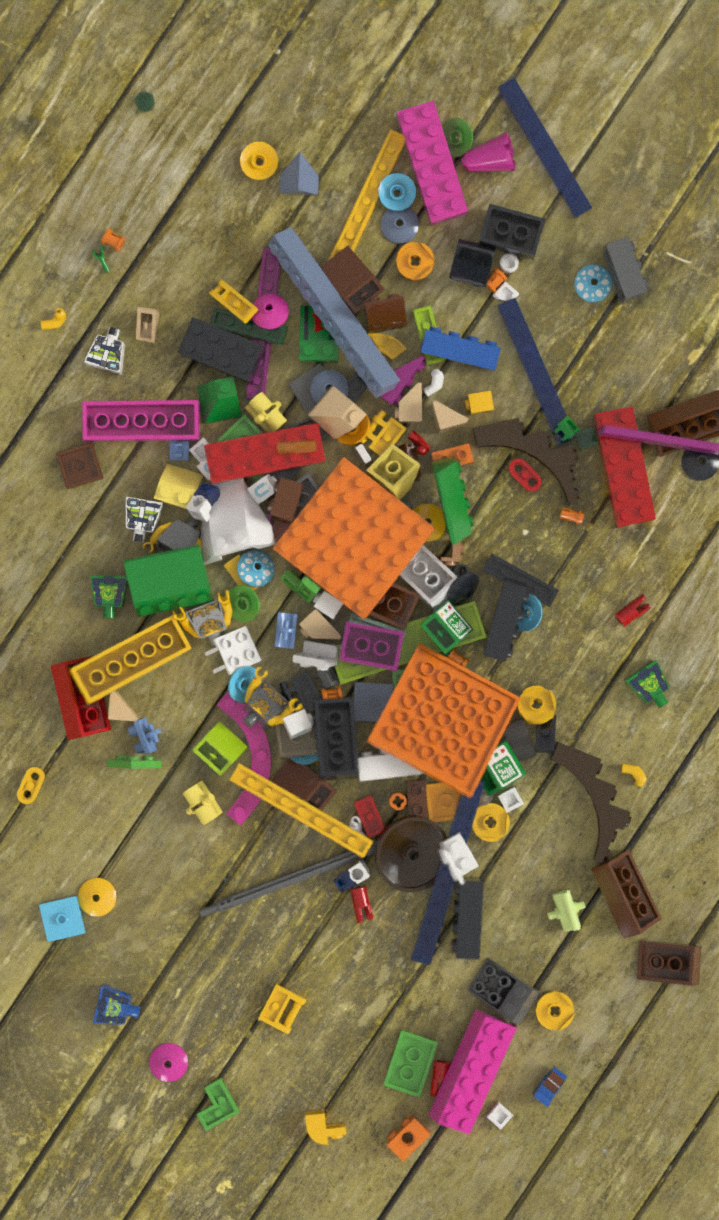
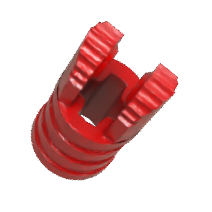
M643 594L614 614L624 628L651 609L648 603L636 609L646 599Z
M366 885L349 889L357 923L363 922L361 910L363 907L367 919H373Z
M434 1060L430 1089L431 1096H437L439 1083L442 1085L451 1062Z

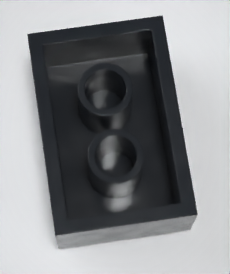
M489 204L479 244L534 260L545 219Z

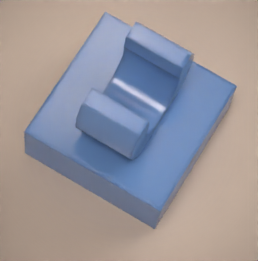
M170 441L169 460L189 461V441Z

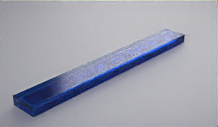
M512 78L498 87L500 94L575 219L591 210V204L516 79Z
M516 298L499 304L497 307L557 445L559 446L575 439L576 436L574 435L571 439L567 438L565 441H562L561 439L565 436L564 432H554L558 428L557 424L567 415Z

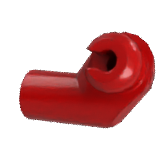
M413 430L407 438L418 446L417 453L424 456L426 452H429L430 446L423 437Z

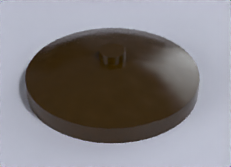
M411 815L393 821L383 830L375 846L374 859L378 873L387 884L399 891L418 892L429 888L442 877L448 864L444 863L438 851L441 849L439 843L447 839L445 832L434 821L423 816Z

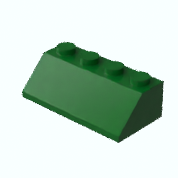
M454 456L432 461L431 463L447 533L453 545L472 534L471 527L474 526L472 515L468 516L467 509L470 508L468 497L464 498L463 491H466L464 479L460 480L459 473H462L460 461L456 462Z

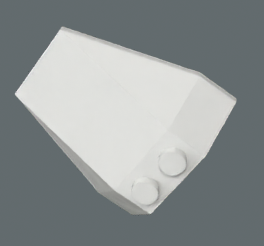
M244 479L205 487L204 499H207L212 507L209 511V520L207 522L202 521L200 540L202 541V555L205 565L222 560L223 555L251 547L261 549L276 544L272 525L261 507L247 490L248 486Z

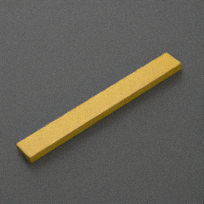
M390 129L329 260L346 246H349L353 252L355 251L379 200L378 189L380 183L386 176L391 174L405 145L401 133Z
M240 763L229 779L364 858L373 843V840Z

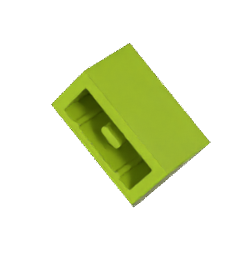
M219 721L192 751L222 776L248 746Z

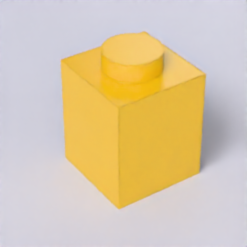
M491 391L468 394V399L465 400L466 411H470V415L494 411Z

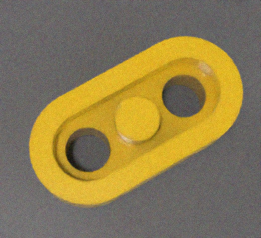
M32 767L26 771L17 791V798L21 803L30 804L37 798L45 780V773L41 768ZM33 773H37L39 775V778L37 780L33 779ZM26 790L31 792L29 798L25 796Z

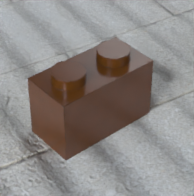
M282 477L280 482L276 481L273 492H276L275 499H271L268 506V511H271L270 516L293 522L304 484Z

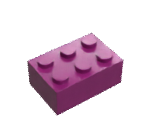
M346 622L339 660L397 671L404 632Z

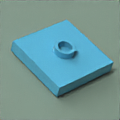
M77 895L39 904L47 942L86 933Z

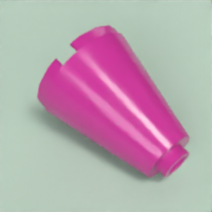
M503 133L469 150L462 157L463 167L467 168L468 171H515L516 162L512 160L514 151L508 133Z

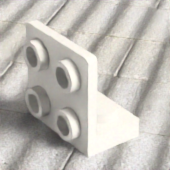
M460 832L440 842L441 849L438 851L444 863L450 864L448 868L454 880H459L463 884L464 879L462 876L479 867Z

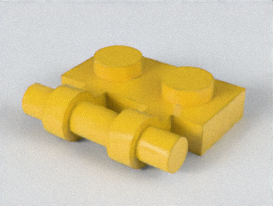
M380 410L377 415L371 418L372 422L370 423L368 433L360 441L362 444H365L370 439L372 443L368 448L378 456H381L392 444L395 445L407 429L392 417L386 423L383 420L386 416L383 410ZM379 425V426H381L383 429L380 431V433H379V434L377 435V437H376V436H375L374 434H372V433L374 432V430H375V429L377 428V426Z

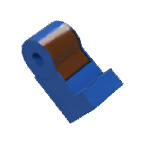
M552 1067L532 1092L533 1096L548 1107L552 1102V1098L565 1082L567 1075L556 1067Z

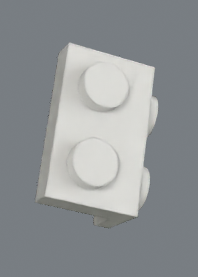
M306 640L303 644V652L293 655V662L299 663L301 667L315 666L317 670H328L329 667L338 664L339 647Z

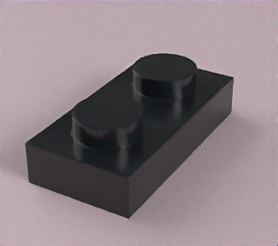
M556 715L545 723L536 724L535 752H555Z

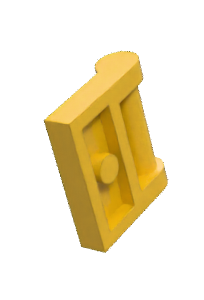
M276 984L258 1019L289 1034L296 1015L307 999ZM289 1000H294L295 1003L284 1024L278 1022Z

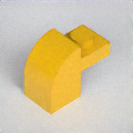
M325 1110L308 1111L305 1113L307 1132L315 1142L328 1145V1137L331 1136L332 1139H339L346 1135V1123L326 1125Z

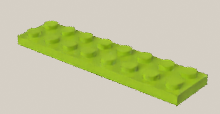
M475 601L455 607L471 625L473 630L453 648L487 638ZM430 616L407 623L398 666L409 663L419 643L437 653L442 652L419 626ZM341 644L337 645L339 647L338 664L335 665L340 684L387 670L385 668L339 660Z

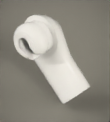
M434 369L431 372L432 382L423 389L427 397L442 388L444 375L439 369Z
M353 816L350 819L349 827L366 836L362 832L360 817Z

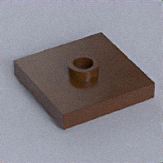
M93 442L56 453L67 490L104 479Z

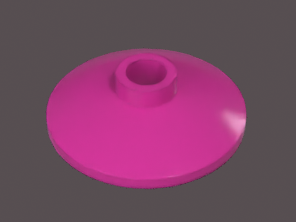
M266 294L256 299L253 303L258 311L254 314L252 320L258 327L268 330L276 329L286 322L289 308L282 297L275 294Z
M164 1043L156 1047L152 1052L149 1061L150 1069L159 1080L165 1082L176 1081L186 1072L188 1058L180 1046L173 1043ZM165 1061H170L172 1065L170 1067L165 1066Z

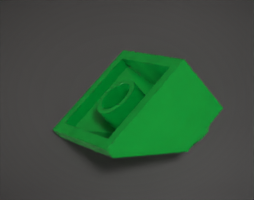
M234 377L218 379L197 386L204 424L242 417Z

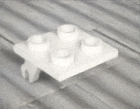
M246 626L214 639L216 647L205 652V656L219 651L225 663L212 670L214 674L226 669L230 675L243 666H251L262 661Z

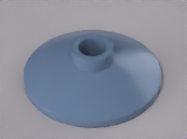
M410 208L402 211L388 209L381 219V231L390 242L396 244L407 243L418 232L419 221L416 214ZM401 220L404 224L397 226L396 222Z
M324 370L318 373L311 382L310 392L316 403L326 394L327 385L334 386L346 397L348 396L349 387L347 380L337 371Z

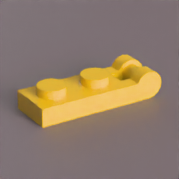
M221 279L217 283L218 286L214 290L211 289L208 294L246 324L258 309Z

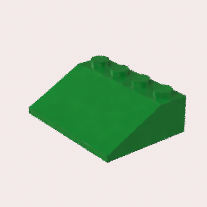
M200 544L123 560L138 617L213 601L211 584Z

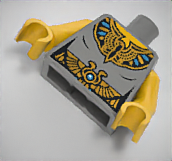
M226 590L225 597L220 596V592H218V600L187 612L184 611L183 607H179L182 612L175 614L173 611V615L185 631L195 638L205 639L209 637L212 647H215L216 645L213 640L221 637L220 632L227 630V626L231 622L233 611L229 600V591Z

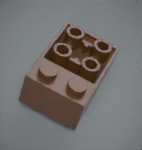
M346 246L320 267L353 314L361 310L365 303L368 302V299L377 297L385 290L349 246Z
M398 293L387 296V299L382 300L379 297L368 299V302L365 303V316L369 333H379L407 327L403 295L399 296Z
M290 758L271 780V782L321 811L337 792V789L327 781H319V775L310 767L295 763Z

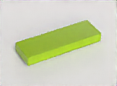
M431 305L412 310L420 343L422 342L425 328L430 329V326L436 327ZM423 353L426 366L445 361V358Z

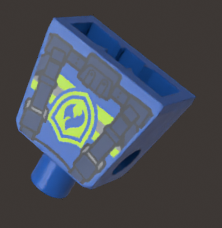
M103 984L100 989L93 1023L123 1025L126 1023L127 1016L138 1018L141 1007L130 1004L132 995Z

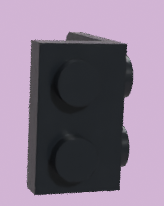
M459 239L449 278L457 282L472 284L476 287H486L496 248Z

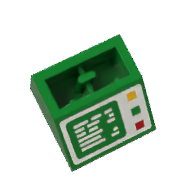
M449 600L419 625L444 654H447L473 630L471 625Z
M507 741L496 747L479 781L488 796L502 790L527 774Z

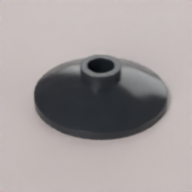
M685 450L681 458L682 469L691 479L697 481L707 480L714 476L719 468V455ZM700 457L704 458V464H699L698 459Z
M467 572L454 580L447 593V599L451 604H462L473 596L479 584L478 576L473 572Z

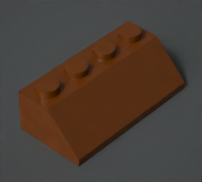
M719 390L647 415L650 432L700 441L718 437ZM655 445L659 457L681 450Z
M629 849L591 868L624 939L643 933L662 919Z

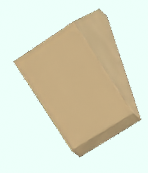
M137 308L136 340L155 343L159 321V312L156 309Z
M117 691L110 693L108 719L138 721L140 719Z

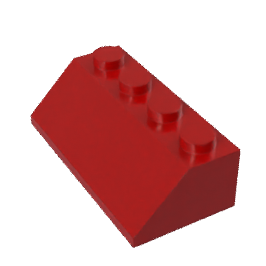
M94 656L65 661L50 666L68 740L111 730L104 697L87 705L69 672L73 667Z

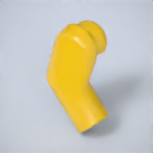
M58 308L55 310L51 320H41L42 330L61 327L66 319L64 310Z
M622 764L621 773L631 774L635 779V785L643 786L646 782V775L639 766Z

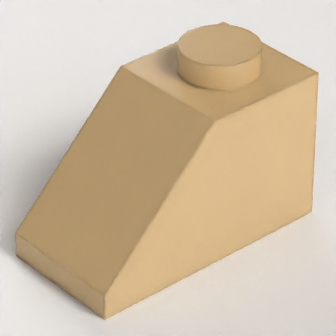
M417 383L401 399L399 407H395V419H399V423H422V383Z
M317 609L299 624L302 627L299 631L306 638L309 636L312 639L342 638Z

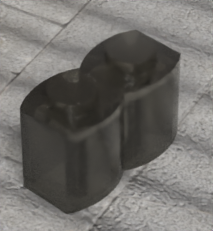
M523 719L508 723L501 741L508 742L519 761L536 756Z

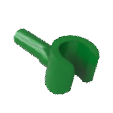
M100 245L102 252L98 254L93 248V256L99 259L105 273L110 270L105 262L104 247Z

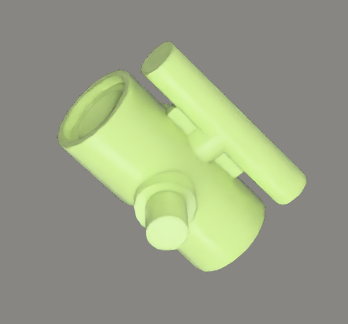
M569 889L552 894L556 908L554 911L547 913L549 920L560 919L564 932L579 930L581 925L577 913L579 910L586 908L584 901L573 902Z

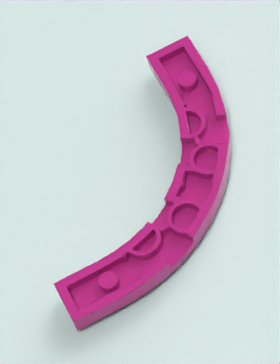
M228 691L217 706L235 720L246 735L251 750V770L269 780L271 752L264 728L258 721L252 727L245 724L243 719L249 714L245 710L246 704L233 700ZM244 789L243 793L226 814L241 826L258 805L261 798Z

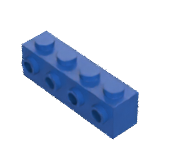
M430 326V329L425 328L420 352L495 371L501 350L500 347L496 346V342L486 340L485 343L478 342L479 338L468 335L466 339L459 337L460 333L449 331L446 334L442 333L441 329Z

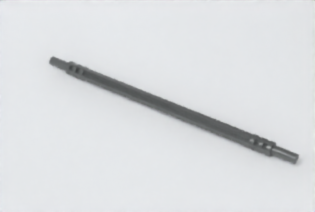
M377 840L373 841L364 857L375 852ZM349 850L218 900L216 904L200 909L199 912L201 917L219 910L222 912L362 857Z

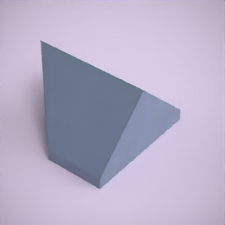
M301 152L296 155L281 173L280 194L318 195L319 176Z

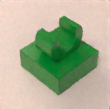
M567 416L557 424L558 428L554 432L563 431L565 436L561 440L565 441L567 438L571 439L581 429Z

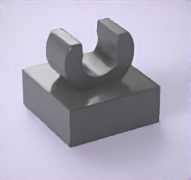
M334 666L329 667L328 670H319L318 674L315 675V679L321 677L323 682L319 685V688L325 687L326 689L340 682Z

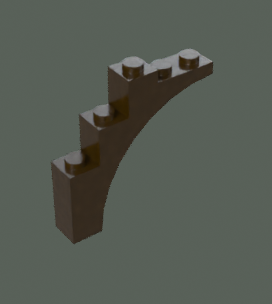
M519 418L473 428L477 448H510L535 458L556 478L564 492L568 506L577 504L579 492L573 486L575 475L573 469L570 470L569 467L576 465L578 453L576 449H573L572 445L549 450V447H552L550 436H546V432L523 436L522 433H525L523 422H519Z
M556 742L555 752L552 753L550 760L564 766L574 774L592 799L598 823L597 846L593 859L602 863L603 860H607L610 854V849H608L610 842H614L616 839L617 831L615 829L624 830L625 827L629 826L632 818L629 816L631 812L609 804L610 800L614 801L617 790H615V785L595 777L596 774L599 775L603 764L600 763L602 759Z

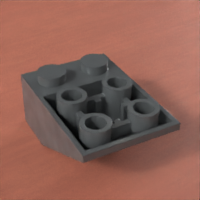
M490 958L486 960L468 988V991L512 1023L519 1025L540 994L534 987Z

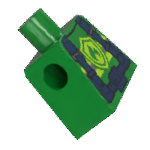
M91 575L94 605L96 607H103V618H115V607H124L128 588L127 576Z
M656 660L651 661L624 680L643 702L649 703L654 700L658 708L668 703L663 692L668 690L669 686Z

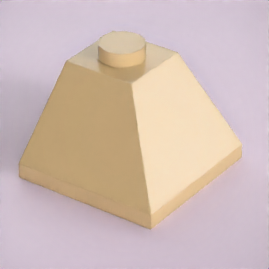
M332 386L308 413V416L318 423L331 437L336 439L355 429L366 414L343 393Z

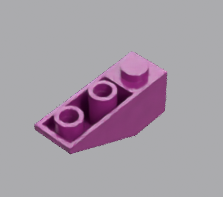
M421 356L395 369L394 372L400 379L399 383L393 390L379 398L391 406L394 402L398 404L404 396L402 391L405 387L409 389L415 379L412 377L416 372L420 373L425 367V357Z

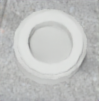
M509 253L502 256L499 265L503 272L513 273L518 268L519 261L514 254Z

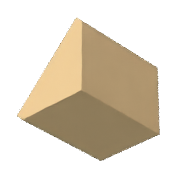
M434 400L432 411L439 434L464 427L467 424V417Z

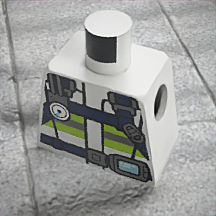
M109 327L106 337L97 335L84 363L88 366L121 375L125 344L117 340L120 330Z
M126 497V528L134 530L133 541L144 543L146 532H155L164 507L163 503Z

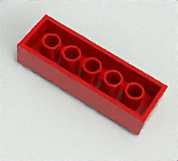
M633 406L593 415L596 435L598 428L604 425L638 430ZM597 435L615 527L620 528L656 520L640 442Z
M318 423L204 445L212 485L321 464L326 461Z

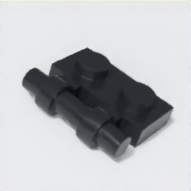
M309 671L291 678L294 684L292 687H288L286 681L279 684L282 690L280 691L281 695L288 702L294 699L292 692L297 691L301 701L295 702L294 706L296 708L299 704H302L306 713L313 711L314 700H322Z

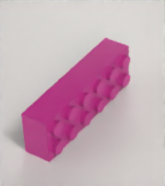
M434 100L398 111L396 117L430 226L467 215L468 209Z
M198 400L82 401L83 441L85 442L200 441V402Z
M475 1009L428 1114L434 1121L443 1126L470 1134L517 1028L507 1020Z

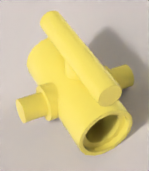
M263 392L255 396L245 407L254 418V421L266 433L277 431L287 422V419L279 411V408L282 406L281 402H271Z
M203 780L182 793L189 803V807L186 809L187 814H196L202 825L207 824L223 813L214 795L211 794Z

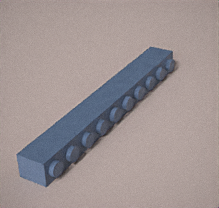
M292 227L275 234L268 244L270 251L276 256L282 268L286 270L292 282L301 291L303 298L313 308L314 313L320 318L325 329L330 332L335 343L342 349L347 360L354 366L357 374L364 380L369 391L378 398L393 390L400 379Z

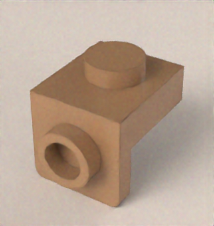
M460 541L457 544H453L452 558L440 557V561L444 562L445 566H455V563L460 562V555H464V543Z

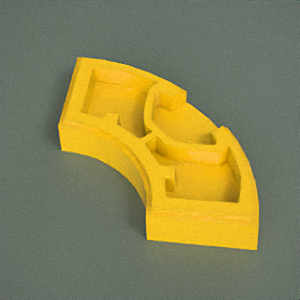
M368 334L381 354L386 355L391 361L407 351V348L399 340L390 335Z

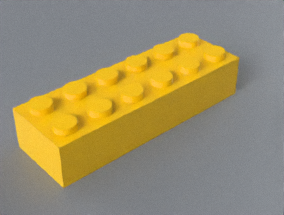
M171 615L73 667L69 672L87 705H90L187 653L192 648L174 615Z

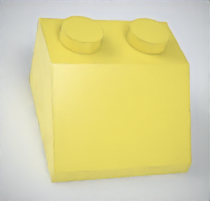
M392 444L366 471L370 478L400 500L411 489L420 464Z
M167 464L159 480L154 499L187 510L186 506L193 495H198L204 475Z

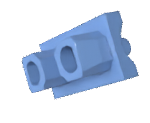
M278 612L275 647L294 649L297 614Z
M147 718L135 721L133 725L128 727L131 737L139 736L140 742L134 744L137 754L145 753L146 755L158 750L156 742H159L157 734L161 733V729L155 730L153 723L148 724Z

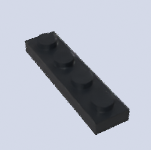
M494 554L490 555L482 570L502 582L507 577L527 583V588L530 589L529 594L536 596L542 604L548 607L551 606L559 591Z

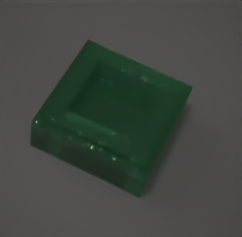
M593 426L582 429L575 434L580 451L599 445Z

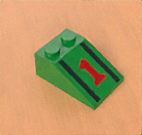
M300 305V363H338V345L335 343L334 338L325 329L324 324L314 313L310 305Z

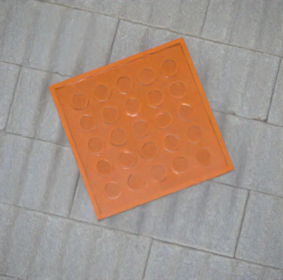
M344 457L276 543L273 550L365 620L436 528Z
M419 643L367 743L471 798L521 698Z

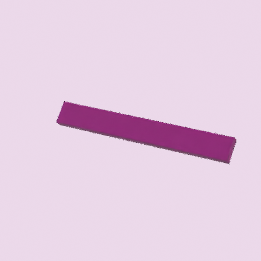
M263 248L257 299L266 294L277 295L281 264L276 256L272 254L270 248ZM252 338L253 342L262 345L266 350L252 383H247L246 400H252L260 392L266 393L271 342Z
M608 425L598 428V436L719 455L718 443Z

